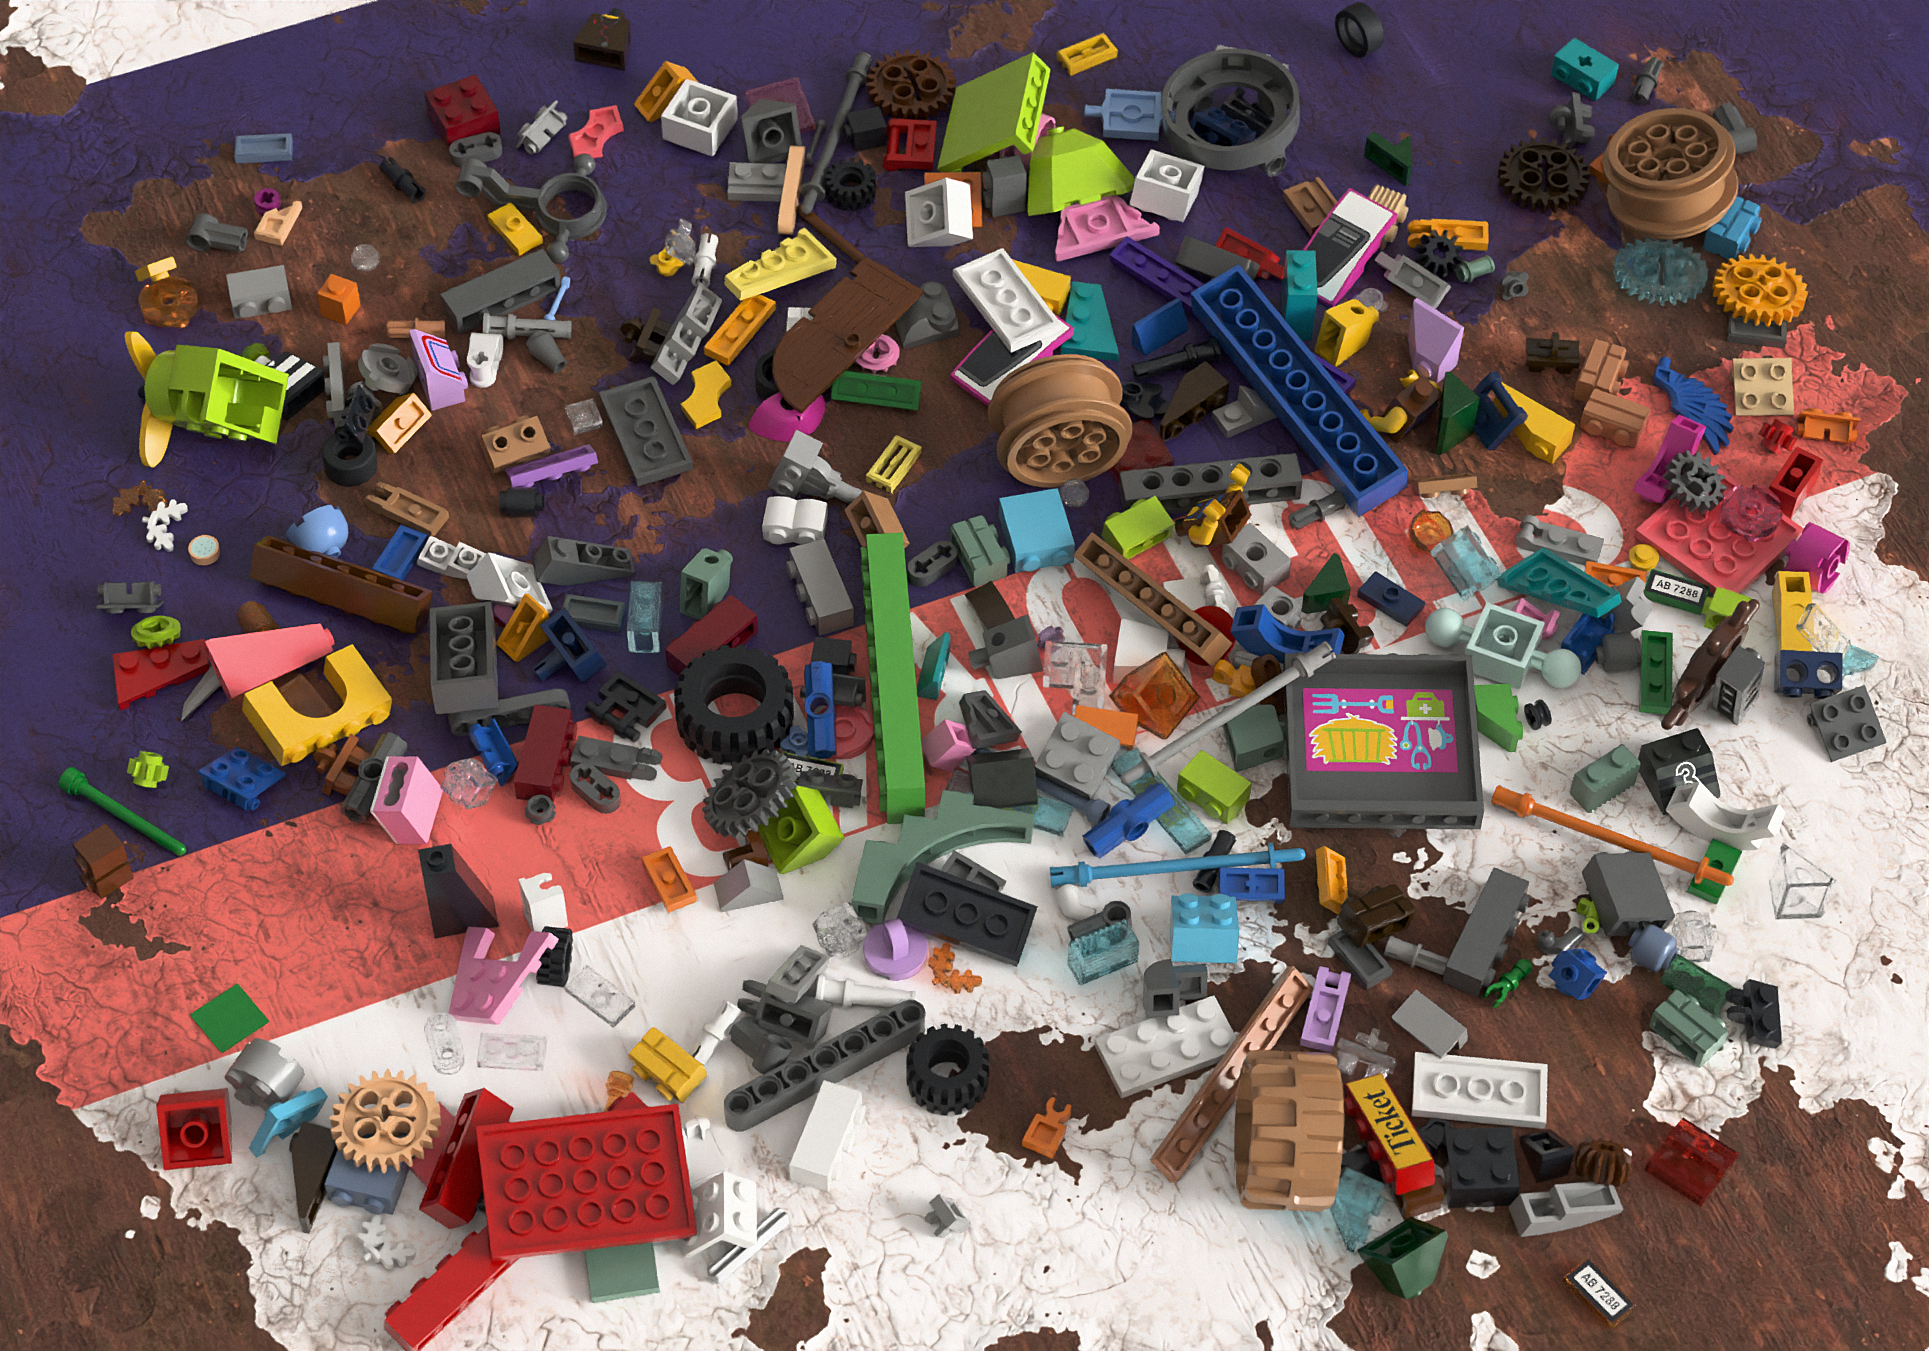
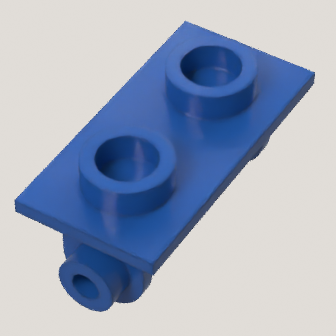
M492 719L486 727H481L479 724L472 725L469 728V739L473 741L477 751H482L480 756L487 768L488 775L497 779L500 786H504L518 768L519 763L495 719Z

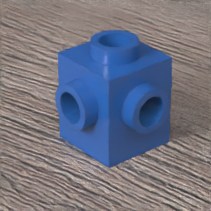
M1583 948L1561 951L1554 958L1551 964L1554 968L1548 977L1556 982L1554 986L1561 993L1567 996L1572 995L1577 1000L1590 998L1608 972L1595 963L1596 958L1594 955Z

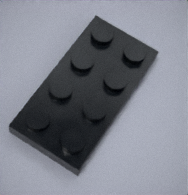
M917 862L896 919H900L906 927L1017 967L1038 906Z

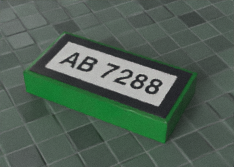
M1651 569L1644 589V595L1651 601L1701 615L1710 587Z

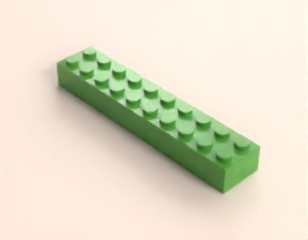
M903 532L866 534V547H861V578L864 588L863 603L866 613L865 628L868 638L867 654L870 663L869 679L872 689L871 704L874 714L875 754L878 764L877 779L880 789L879 804L880 812H886L887 824H902L904 815L925 817V778Z

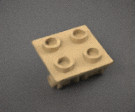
M1733 358L1730 382H1734L1735 416H1794L1791 358Z

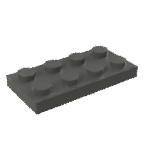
M655 376L599 392L601 405L637 486L694 470L693 461Z

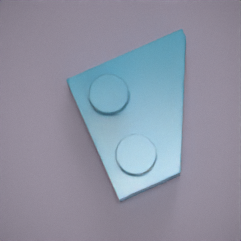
M318 1087L309 1092L301 1091L283 1104L277 1102L266 1110V1117L249 1146L251 1152L256 1158L265 1153V1148L271 1138L278 1135L281 1140H284L300 1128L303 1122L308 1123L317 1117L328 1095L321 1087Z

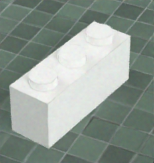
M823 1081L789 1164L790 1181L826 1192L829 1191L832 1181L838 1182L843 1169V1162L840 1161L844 1152H850L855 1135L852 1134L855 1124L860 1125L864 1118L866 1106L862 1105L861 1091Z

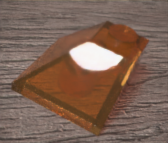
M1161 652L1125 675L1109 695L1120 712L1138 714V726L1162 740L1168 739L1200 698L1166 652Z

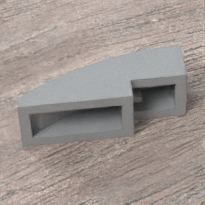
M1593 1182L1556 1184L1549 1192L1519 1194L1509 1206V1210L1519 1236L1524 1237L1562 1231L1596 1222L1621 1213L1623 1207L1613 1185L1606 1187L1601 1184L1595 1185Z

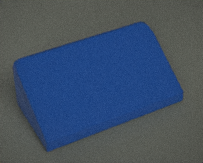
M1178 298L1174 299L1133 324L1132 344L1143 355L1150 354L1188 331V322L1181 300Z

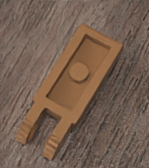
M382 481L375 485L374 490L387 501L368 494L364 499L366 507L371 511L427 534L428 537H434L449 519V513L446 509L400 487L395 488Z

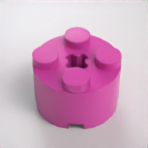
M1808 522L1798 541L1793 539L1789 543L1785 553L1789 560L1783 571L1809 572L1811 590L1822 594L1826 593L1840 575V573L1836 572L1839 563L1845 565L1850 550V542L1829 530Z

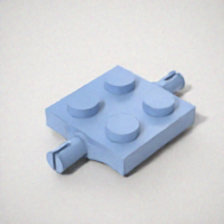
M1106 89V97L1102 106L1085 105V117H1101L1103 137L1158 141L1159 128L1163 121L1161 92ZM1172 111V113H1169V116L1175 122V111Z

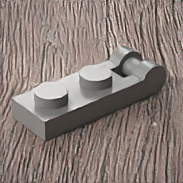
M1532 515L1523 516L1520 523L1521 531L1517 533L1515 544L1519 548L1536 552L1544 547L1566 561L1584 566L1586 561L1598 562L1604 538L1544 523ZM1533 535L1541 536V539L1536 538Z

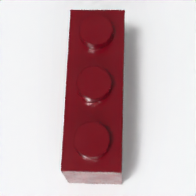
M732 595L728 596L724 601L717 602L707 615L701 620L694 621L689 630L679 638H674L665 649L667 667L679 676L684 668H688V663L695 657L700 659L702 653L712 649L716 651L719 650V646L728 645L729 648H737V645H744L758 633L757 614Z
M534 705L514 779L516 799L529 801L533 796L545 795L554 803L556 792H562L564 774L561 773L563 766L568 767L571 756V749L568 748L570 741H575L577 735V723L573 722L571 709Z

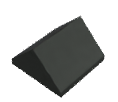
M1029 748L967 756L974 805L1001 809L1038 804L1034 759Z

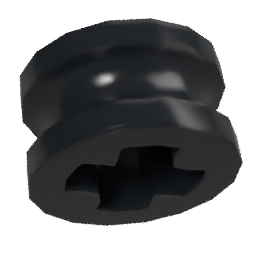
M1539 699L1535 701L1534 705L1528 703L1524 706L1526 720L1533 730H1539L1542 725L1549 726L1551 724V713L1543 700Z

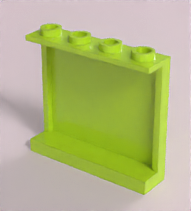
M1034 52L956 87L937 168L941 173L961 172L962 167L1011 145H1014L1023 155L1033 152L1051 71Z

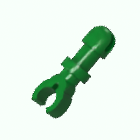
M1528 959L1519 960L1509 973L1505 972L1500 976V982L1488 987L1483 994V999H1486L1490 993L1495 994L1499 992L1498 1000L1492 1005L1493 1008H1497L1506 998L1509 991L1513 992L1518 987V982L1529 975L1532 971V963Z

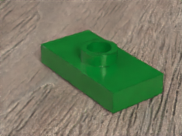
M1712 839L1704 857L1709 858L1708 866L1732 875L1742 851ZM1694 875L1687 892L1717 905L1726 886L1705 878L1698 885L1695 883Z

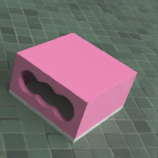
M386 756L370 812L396 844H427L443 789L418 757Z

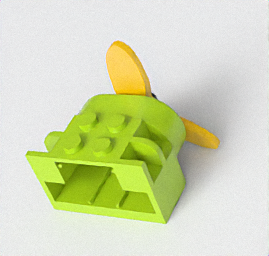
M127 331L125 333L128 352L137 370L145 380L144 392L146 403L142 413L139 438V453L144 466L155 467L162 460L173 425L189 431L204 433V436L222 439V435H225L229 439L246 442V439L256 438L272 444L277 443L289 374L219 348L176 345L175 350L164 351L156 356L151 346L138 332Z

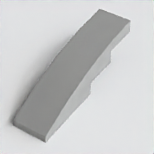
M701 282L695 287L683 306L650 367L672 385L680 380L687 362L694 357L701 339L708 334L722 302L721 298Z

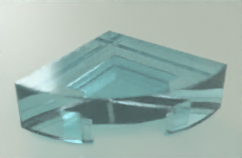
M1850 644L1843 658L1842 674L1853 675V673L1869 671L1876 665L1879 656Z

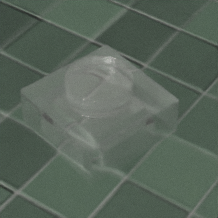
M593 398L565 406L566 415L574 435L603 427L601 416Z

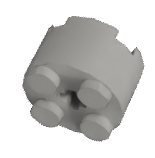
M254 1038L252 1043L248 1042L224 1078L236 1090L234 1097L246 1106H251L253 1103L262 1107L266 1112L273 1104L277 1102L283 1104L288 1101L304 1078V1070L295 1058L290 1063L278 1053L282 1049L267 1040Z

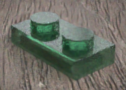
M1679 954L1664 973L1660 982L1674 992L1679 990L1685 996H1693L1699 1002L1701 1008L1715 1016H1718L1727 1003L1725 992L1735 988Z

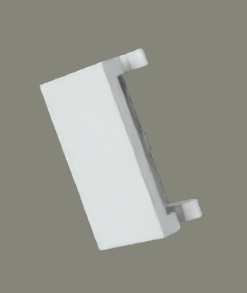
M542 873L526 880L524 877L518 879L523 914L531 931L542 932L544 926L560 928L568 926L564 892L561 886H552L546 890L540 888L543 882L552 880V874Z

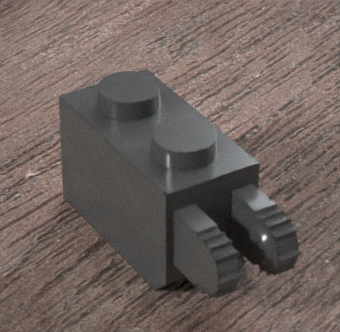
M749 979L743 981L742 990L761 999L760 1002L748 998L738 999L737 1006L742 1012L744 1011L755 1016V1023L758 1026L813 1046L826 1034L833 1008L832 1004L803 994L795 1004L783 1002L775 998L773 994L765 992L766 984Z

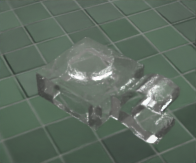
M680 218L678 229H671L665 237L666 253L691 266L697 258L695 241L689 236L692 223Z

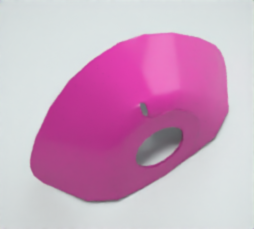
M779 392L766 399L756 409L749 422L750 430L762 437L775 441L790 442L796 430L806 435H810L816 430L825 413V399L821 394L803 413H800L795 409H784L780 404L783 397Z

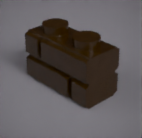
M1396 884L1384 888L1376 886L1362 897L1358 898L1354 895L1346 899L1341 906L1342 910L1338 916L1337 924L1345 934H1349V938L1355 946L1361 948L1407 929L1416 913V907L1408 898H1404V893Z

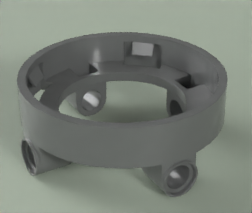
M1222 49L1204 53L1187 61L1171 75L1161 97L1163 129L1172 148L1171 156L1217 170H1238L1257 166L1269 177L1277 176L1285 168L1287 163L1285 148L1293 140L1299 127L1300 102L1298 86L1293 75L1276 59L1263 53L1246 49ZM1226 70L1251 71L1250 74L1238 72L1223 73ZM1237 86L1257 91L1261 108L1269 116H1274V119L1269 129L1256 140L1238 146H1220L1204 141L1191 129L1188 122L1190 109L1194 113L1207 110L1213 101V90ZM1172 106H1177L1175 123H1173L1169 116V113H1172Z

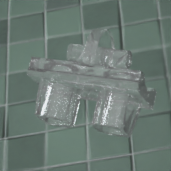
M1373 1028L1370 1036L1360 1032L1357 1033L1355 1041L1366 1045V1047L1343 1038L1339 1039L1336 1047L1338 1052L1337 1063L1340 1072L1352 1076L1357 1062L1360 1061L1369 1065L1365 1077L1383 1073L1384 1077L1387 1078L1389 1073H1394L1397 1065L1395 1063L1396 1059L1374 1051L1375 1048L1386 1053L1389 1043L1378 1039L1379 1029Z

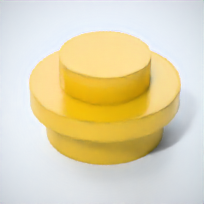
M1638 544L1631 548L1628 559L1633 569L1650 572L1651 569L1657 566L1659 554L1650 545Z

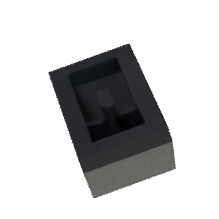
M1551 1129L1519 1136L1521 1147L1536 1183L1569 1174L1575 1153L1574 1147Z

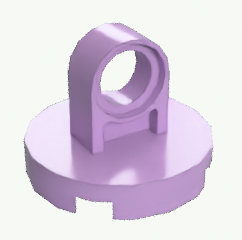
M900 919L886 920L883 925L877 924L865 937L863 945L865 964L875 975L878 976L879 973L882 976L889 977L891 981L909 979L920 972L923 963L927 959L928 945L926 936L923 932L904 926Z

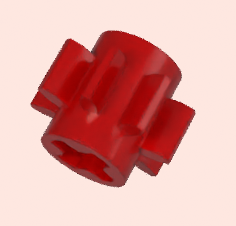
M1774 419L1772 425L1764 422L1758 435L1764 437L1761 445L1779 455L1784 448L1791 451L1797 440L1791 436L1794 428L1777 419Z

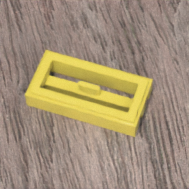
M896 435L866 474V482L871 484L874 481L876 482V487L882 488L884 486L886 491L892 494L921 455L922 447ZM900 445L903 446L899 453L892 459L890 465L887 467L884 473L881 476L878 475L880 471L883 469V467L886 465V463L889 461V459L892 457V455L895 453V451L898 449V447Z

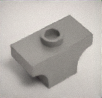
M1637 576L1617 587L1611 586L1612 589L1620 593L1622 603L1601 617L1606 619L1610 613H1613L1615 617L1613 627L1619 632H1631L1642 627L1654 605L1643 593L1646 583Z

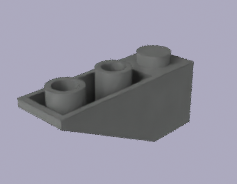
M547 536L533 557L537 582L569 586L633 576L635 574L631 550L627 548Z

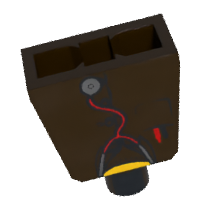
M612 8L608 15L600 13L591 14L573 41L575 61L623 71L626 70L631 44L630 21L625 19V14L622 10Z

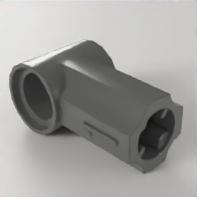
M1725 103L1714 110L1712 118L1731 135L1735 145V155L1756 150V133L1751 126L1746 127L1736 106H1733L1731 103Z
M200 213L196 215L189 229L186 243L192 249L200 252L208 251L210 247L240 253L244 252L246 248L248 232L247 228L222 224L213 216Z
M1112 901L1105 905L1102 912L1067 926V931L1075 950L1082 953L1110 940L1114 942L1126 940L1132 932L1130 907L1122 901ZM1122 920L1120 923H1113L1111 921Z
M742 1017L737 1023L733 1024L729 1032L731 1036L730 1041L754 1060L752 1066L761 1074H765L783 1065L793 1048L787 1040L780 1036L769 1034L750 1017Z

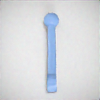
M563 277L559 292L549 314L544 316V320H555V312L565 290L570 285L569 277Z

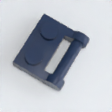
M1498 372L1487 374L1473 390L1480 397L1474 432L1486 449L1493 451L1516 426L1525 422L1528 417L1525 410L1517 406L1502 384L1503 380ZM1491 390L1508 412L1505 419L1488 396Z

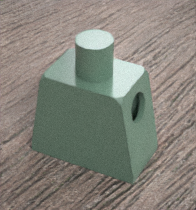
M707 548L702 549L681 571L679 613L696 620H701L717 602L723 599L729 588L730 566L733 562V557L728 551L721 549L715 552Z
M1253 705L1222 725L1236 772L1279 759L1283 756L1284 739H1286L1285 720H1278L1274 706Z

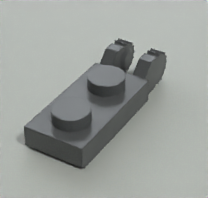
M578 736L570 759V766L573 768L578 764L588 763L596 767L604 775L629 780L635 778L653 781L656 778L657 771L652 766L645 764L659 765L663 756L657 750L646 747L639 749V747Z

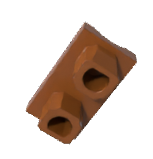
M350 734L339 755L336 754L339 748L335 744H330L328 749L318 748L314 753V759L318 763L316 770L324 774L326 769H330L324 781L326 783L321 790L322 793L330 796L331 792L335 790L348 795L357 777L344 771L348 765L358 770L360 763L371 755L357 746L358 737Z

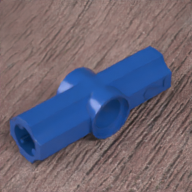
M816 661L805 665L806 700L804 707L807 713L809 756L825 759L837 755L835 729L837 713L834 707L833 667L831 663ZM818 706L828 707L823 714H814V710Z
M1156 782L1133 800L1124 799L1113 806L1105 820L1082 835L1083 841L1089 851L1100 859L1125 840L1134 841L1140 838L1147 831L1150 822L1175 805L1174 799L1162 783Z

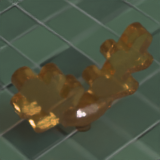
M141 480L140 485L132 486L131 489H120L119 493L122 498L114 497L112 499L114 504L112 511L115 516H120L124 511L127 514L131 513L130 504L132 502L135 506L140 504L138 495H144L142 503L144 506L149 505L148 510L151 514L153 511H157L160 502H163L165 507L169 505L168 499L163 498V490H153L152 487L146 486L145 480Z
M943 943L941 950L934 948L933 957L928 959V966L933 969V975L935 976L931 980L934 986L940 983L946 988L950 987L955 994L961 993V987H964L968 993H972L974 987L981 986L982 977L972 975L971 970H966L963 976H959L960 972L958 969L952 971L953 964L951 962L955 961V953L950 952V943ZM951 971H952V973H951L950 976H947V975L945 974V973H947V972H951Z

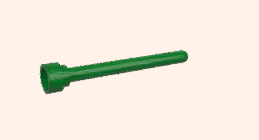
M70 767L60 777L58 786L69 795H83L177 856H182L186 853V846L89 785L85 774L78 769Z

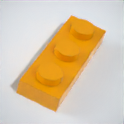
M760 294L744 299L704 346V355L729 366L776 310V302Z

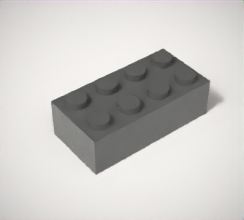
M491 601L430 608V683L436 714H453L462 711L486 710L499 707L496 628Z

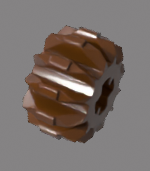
M1601 1138L1598 1140L1587 1139L1579 1144V1148L1576 1151L1575 1173L1582 1177L1584 1181H1591L1595 1185L1601 1184L1606 1187L1609 1185L1621 1186V1184L1628 1181V1177L1631 1175L1632 1152L1624 1148L1622 1144L1613 1143L1612 1140L1605 1141Z

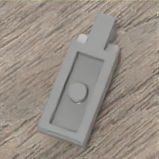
M1381 251L1375 259L1378 265L1386 270L1383 276L1389 282L1414 298L1422 300L1434 309L1437 308L1451 288L1448 283L1404 255L1398 254L1393 259Z

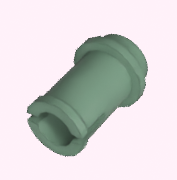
M1489 255L1471 262L1462 261L1457 266L1456 275L1459 281L1470 283L1476 277L1492 273L1495 268L1494 262Z

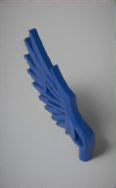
M1661 357L1653 374V384L1662 389L1669 397L1671 412L1706 426L1702 437L1712 453L1717 455L1719 453L1718 441L1724 447L1728 446L1729 439L1725 431L1731 433L1734 429L1728 422L1732 419V415L1725 411L1727 405L1719 401L1720 395L1712 393L1713 388L1704 387V382L1697 381V378H1684V374L1680 375L1674 370L1669 369L1670 358Z

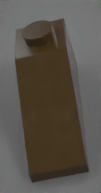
M303 1122L299 1133L295 1132L291 1138L289 1151L292 1154L299 1221L302 1232L310 1234L326 1195L324 1184L337 1153L336 1140L332 1137L331 1128Z

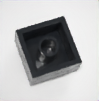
M1512 1127L1444 1130L1440 1151L1448 1208L1510 1206L1517 1198L1520 1189Z

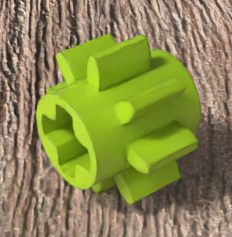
M140 751L138 757H135V759L130 758L127 773L132 774L134 777V784L156 788L157 782H161V780L166 781L169 766L164 765L162 762V755Z

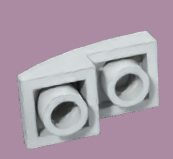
M430 536L418 558L417 565L447 576L467 579L466 575L483 559L486 553L461 542L455 547Z

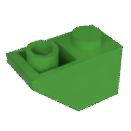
M1511 684L1474 685L1478 731L1509 753L1516 752L1518 740L1523 739V725L1516 718L1519 709L1517 695L1512 696Z

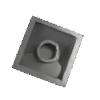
M927 282L920 287L923 290V295L894 323L903 349L959 336V326L954 307L945 286L941 283Z

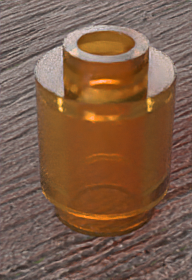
M249 601L243 604L237 611L238 624L246 634L280 629L267 609L256 601Z

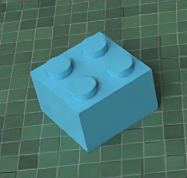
M1190 893L1181 894L1180 896L1171 895L1170 942L1172 962L1237 963L1239 922L1236 897H1229L1224 894L1213 896H1196Z

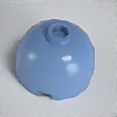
M332 505L319 507L302 516L305 522L299 527L293 523L287 530L286 539L288 542L305 550L320 552L335 558L341 554L340 549L346 544L348 538V524L337 505L335 509Z

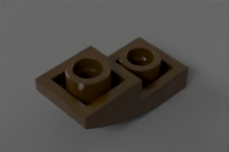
M992 581L964 594L968 605L979 618L984 631L1015 619Z

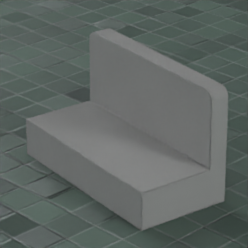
M1417 989L1392 1015V1021L1439 1058H1443L1453 1046L1460 1049L1468 1041L1467 1028Z

